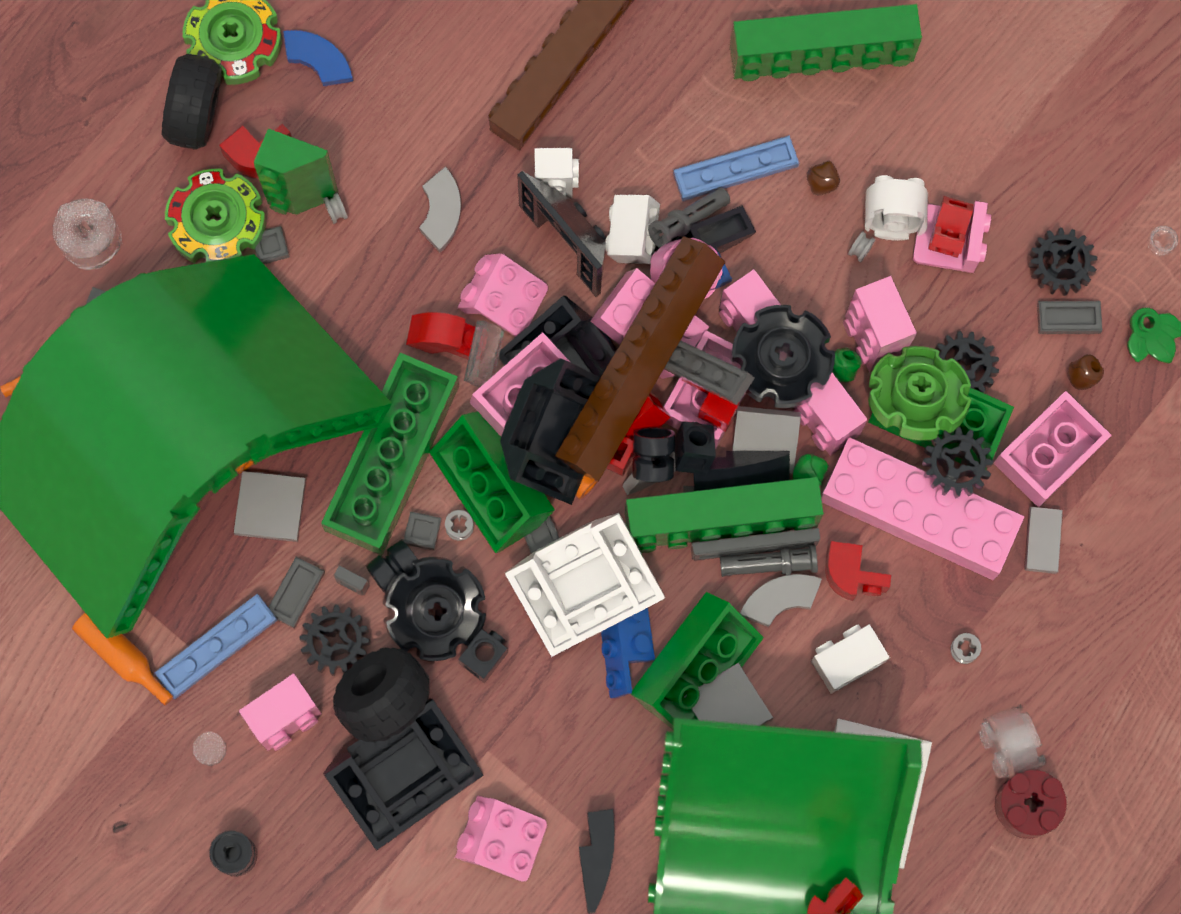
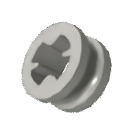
M335 193L332 199L323 198L333 224L337 223L339 218L344 220L348 218L338 193Z
M862 231L849 250L848 255H856L858 257L857 261L862 262L876 239L873 237L871 239L867 238L866 233Z
M455 510L448 514L445 520L446 533L453 540H466L473 533V520L466 511ZM456 518L459 521L461 518L466 520V530L460 533V530H458V533L452 531L454 528L452 521Z
M960 634L951 644V655L957 662L969 664L980 655L981 643L973 634ZM964 641H968L969 647L974 649V653L970 652L967 656H964L963 650L958 648V643L962 645Z

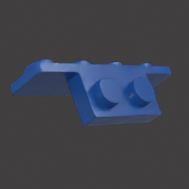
M648 607L601 631L603 642L602 654L605 657L607 672L606 685L611 699L632 693L629 663H647L655 660Z

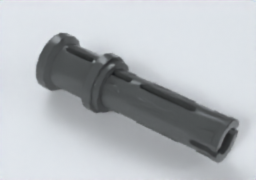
M719 187L685 209H674L668 213L665 219L650 223L648 233L655 245L661 247L671 242L677 236H685L690 231L691 225L696 224L730 203L728 192L724 188Z
M814 544L810 545L809 548L792 550L788 547H783V549H780V552L720 556L721 576L782 571V574L791 575L793 571L811 570L812 573H817L816 546Z

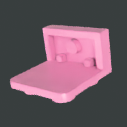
M975 201L965 235V244L958 258L928 249L940 206L928 204L927 230L918 237L917 231L913 254L914 262L922 265L974 273L978 263L984 262L987 244L982 243L983 232L988 233L991 222V215L986 214L988 203Z
M503 254L485 255L476 264V273L471 283L463 289L460 296L462 300L457 308L466 314H482L516 337L530 325L548 290V286L545 282Z
M477 796L469 809V820L464 833L458 840V850L455 858L483 866L518 881H526L529 878L547 827L546 821L496 799Z

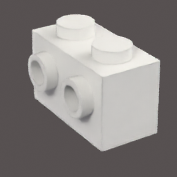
M535 148V178L568 198H572V188H578L579 159H572V148Z
M614 195V203L609 210L611 222L610 235L606 237V251L609 257L618 263L651 264L650 260L655 251V244L649 236L648 226L650 223L658 221L660 203L649 195Z
M858 624L842 634L845 639L833 644L832 640L815 649L817 655L813 657L811 662L831 694L886 663L890 658L870 624L862 629Z

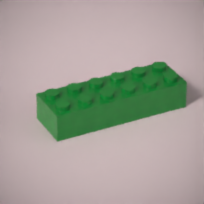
M917 4L734 21L730 40L734 79L742 78L743 81H754L762 76L784 78L793 73L815 75L824 70L840 73L856 67L871 70L880 67V65L892 64L895 67L906 66L910 62H914L922 40Z
M399 353L382 390V393L392 402V405L380 426L363 431L321 522L325 532L383 556L459 388L458 376Z
M818 477L626 499L625 505L626 527L641 553L653 552L657 546L668 545V549H681L687 547V543L813 529L818 527L824 515Z

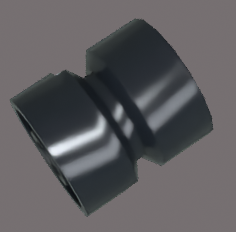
M646 427L635 430L633 432V451L638 455L633 458V478L645 482H664L673 479L674 458L670 454L675 451L674 431L659 427Z
M400 539L387 549V556L378 555L367 563L365 567L385 593L388 584L398 571H402L405 574L411 573L413 571L412 563L418 559L408 545Z
M234 830L225 831L217 835L209 849L210 860L213 866L220 872L232 877L243 876L249 873L255 866L258 858L254 842L244 834Z

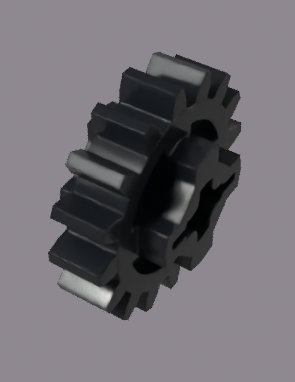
M1059 228L1055 236L1049 230L1044 235L1045 240L1039 237L1035 242L1036 247H1032L1029 253L1034 259L1030 260L1028 267L1036 268L1031 277L1032 279L1041 278L1042 281L1039 285L1041 289L1046 285L1051 286L1050 294L1052 295L1057 289H1061L1063 296L1068 294L1070 288L1075 293H1078L1081 289V284L1087 286L1091 281L1089 276H1093L1097 270L1091 265L1096 263L1098 257L1089 254L1093 250L1094 245L1085 246L1086 236L1083 235L1079 239L1076 238L1074 229L1066 235L1063 228ZM1078 253L1081 257L1082 263H1080L1078 260ZM1067 255L1070 256L1066 263L1056 268L1059 263L1058 261L1065 259ZM1043 260L1047 262L1048 270H1046Z
M958 331L955 335V340L947 335L944 339L945 345L938 343L935 348L939 351V357L945 360L946 354L954 349L953 359L958 363L964 361L965 365H970V368L965 370L970 380L971 388L982 393L985 392L984 386L991 388L994 383L991 377H996L999 373V369L992 367L998 363L999 357H991L990 355L995 347L993 345L985 347L983 345L986 339L984 336L978 341L974 340V332H970L968 337L964 338L962 332ZM984 370L983 377L975 382V373Z
M960 427L955 430L954 435L943 430L942 440L939 437L931 440L935 447L927 446L924 450L930 456L922 461V465L930 467L925 472L924 477H933L935 480L931 487L934 489L941 485L943 487L942 495L944 496L949 490H952L954 497L959 498L964 490L969 497L973 494L972 486L979 490L983 488L984 483L980 478L988 480L991 476V473L985 470V468L993 465V460L986 459L985 457L991 452V448L982 449L980 445L983 443L984 438L980 437L976 441L972 439L973 430H970L966 436L962 435ZM959 443L956 448L948 449L945 447L943 449L948 444ZM970 449L974 451L978 461L973 460ZM956 457L962 459L959 469L953 467V460ZM937 464L942 466L945 477L939 472ZM963 476L973 477L967 482L956 483L957 479Z
M336 604L333 612H329L323 606V615L319 617L312 612L310 615L314 622L312 624L303 623L302 625L308 634L299 636L301 642L307 643L301 649L302 654H311L307 660L308 664L311 666L318 662V672L322 673L328 667L332 676H335L337 668H341L345 673L348 670V665H353L357 661L358 656L365 657L367 652L362 649V646L370 645V639L362 636L369 632L368 627L358 626L363 620L362 617L357 615L352 618V609L349 607L344 613H341L339 605ZM336 620L335 623L330 626H321L325 622ZM350 625L355 630L356 643L348 638L347 633ZM338 633L345 645L335 643L331 647L329 640L325 636L335 637ZM314 638L322 643L323 647L320 655L315 650ZM344 653L348 654L346 658L334 661L336 656Z

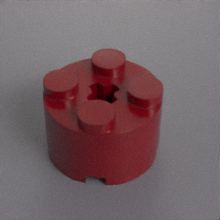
M1025 770L1017 773L1003 783L995 797V813L999 821L1012 835L1024 839L1037 838L1056 829L1062 822L1067 808L1066 795L1061 782L1052 775L1040 770ZM1030 797L1037 806L1032 811H1030V806L1024 804V801Z

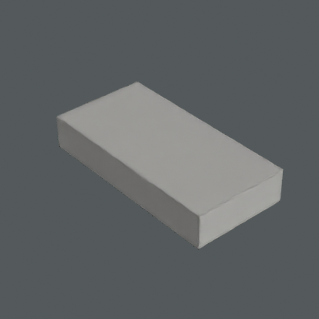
M1039 507L1029 508L1024 571L1058 573L1063 510Z

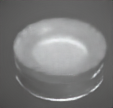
M213 732L201 734L193 744L195 758L207 766L220 763L227 752V746L223 738Z

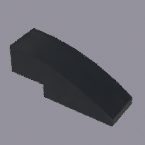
M742 205L691 225L690 231L684 237L699 239L711 245L720 254L753 236L756 230ZM677 236L671 241L680 240L682 237ZM656 246L654 253H656L660 247Z
M726 451V457H715L707 475L694 473V491L790 480V451Z
M613 809L587 812L591 845L579 847V856L588 914H595L610 875L615 839Z

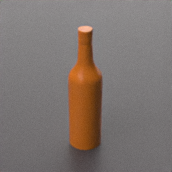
M83 613L78 618L72 630L120 677L127 682L143 685L164 706L173 699L174 696L152 675L148 658L128 638L121 634L106 639L86 613Z

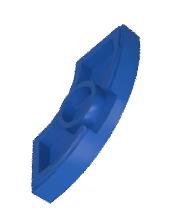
M297 30L283 31L288 63H299L312 68L320 77L323 86L353 82L351 70L345 57L328 40L310 32Z

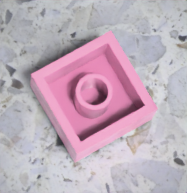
M294 673L239 710L258 741L267 751L271 748H274L275 751L281 749L291 741L290 735L299 729L302 732L307 731L318 723L317 717L321 715V712Z

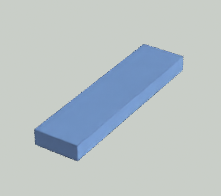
M787 136L673 170V176L681 199L685 201L712 193L719 187L726 189L799 166V161L791 138Z
M256 594L157 670L155 674L164 687L174 696L173 698L177 699L278 621V619L261 596Z

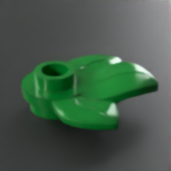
M1145 307L1136 310L1130 319V328L1132 330L1128 340L1130 355L1135 362L1142 361L1150 354L1160 362L1171 363L1176 352L1174 338L1181 336V322L1172 314H1158L1151 308ZM1145 318H1148L1150 321L1149 328H1146L1143 324Z

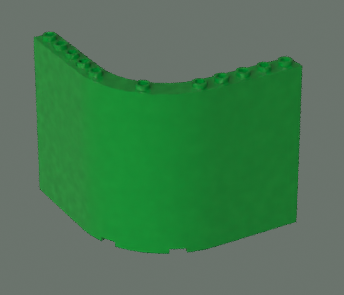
M255 254L191 264L150 273H140L136 277L109 289L85 306L76 308L71 313L70 318L46 340L31 361L23 367V373L12 392L11 399L0 421V510L106 639L130 632L134 628L179 538L193 517L201 509L197 503L210 490L213 493H217L238 475L236 469L250 460L256 464L286 450L378 427L386 416L392 402Z
M674 718L673 732L666 731L664 752H669L670 754L663 753L662 774L667 775H661L659 795L665 796H658L657 816L655 817L654 836L660 837L656 882L649 883L648 903H654L653 914H807L809 904L814 896L825 903L830 890L835 885L841 884L845 878L855 884L863 894V898L849 914H893L892 888L893 884H897L901 855L922 771L921 739Z

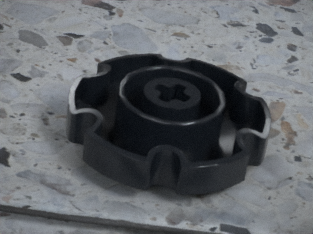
M773 305L755 312V324L748 325L743 323L734 338L731 351V361L739 363L741 365L740 369L754 377L746 393L758 402H761L765 397H770L774 400V407L776 408L796 407L810 401L813 395L811 388L816 387L822 390L826 386L835 363V352L825 347V344L831 338L826 326L807 310L799 316L793 314L790 305ZM781 351L787 353L785 361L779 360Z
M425 557L415 560L412 563L413 571L411 573L405 574L402 571H398L387 586L383 604L391 608V613L383 619L384 625L392 640L401 649L408 652L411 648H417L416 655L422 660L441 661L456 656V647L459 644H465L468 647L484 626L486 614L482 610H478L479 602L485 600L483 588L472 572L464 566H461L458 570H453V562L448 558ZM436 602L441 607L435 610V615H432L428 609L434 608V603Z

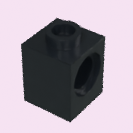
M682 422L675 436L676 471L707 475L716 457L713 425L700 424L698 422Z
M481 629L458 659L459 664L485 683L508 654V648L504 646L507 641L493 630L488 634ZM483 646L491 647L495 652L493 658L489 661L479 660L476 657L479 648Z

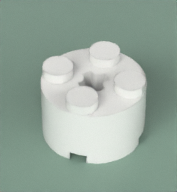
M887 175L876 177L875 183L866 190V231L869 232L872 229L874 230L875 237L885 240L909 239L910 233L918 231V237L926 232L928 191L924 187V181L919 178H910L908 180L893 179Z

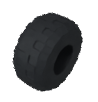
M186 54L176 59L166 95L161 131L162 137L169 144L196 150L207 145L215 117L222 75V67L214 59L193 54Z
M386 647L375 652L372 651L356 661L344 673L341 681L337 684L335 695H333L334 714L345 729L356 739L368 742L388 740L390 737L403 732L424 710L430 694L429 676L414 656L404 649Z

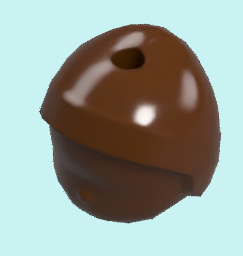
M826 161L814 167L811 166L807 172V181L814 195H825L839 187L840 177L832 161Z
M1090 354L1071 362L1068 367L1070 383L1077 390H1086L1100 382L1104 374V369L1099 360Z

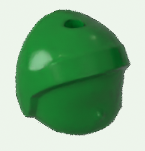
M839 348L835 351V363L832 373L839 382L848 383L855 379L858 369L861 368V357L858 353L852 351L851 348Z
M814 454L802 455L794 466L793 480L818 477L819 486H821L829 465L824 459Z

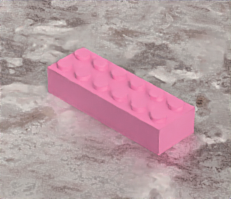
M753 269L723 290L719 315L728 327L733 326L738 331L743 323L748 325L755 324L754 315L758 310L781 304ZM781 351L779 360L785 361L787 353ZM831 373L826 386L822 390L816 387L811 388L813 394L811 400L794 407L795 410H793V412H801L800 424L802 426L807 424L813 432L812 439L821 451L826 450L830 456L844 447L849 437L852 439L858 437L868 420L833 373Z
M850 437L848 438L821 497L822 503L991 580H994L1000 574L1024 516L974 493L968 497L964 490L959 498L954 497L952 490H949L944 496L942 495L943 487L941 485L934 489L931 487L935 479L933 477L925 478V471Z

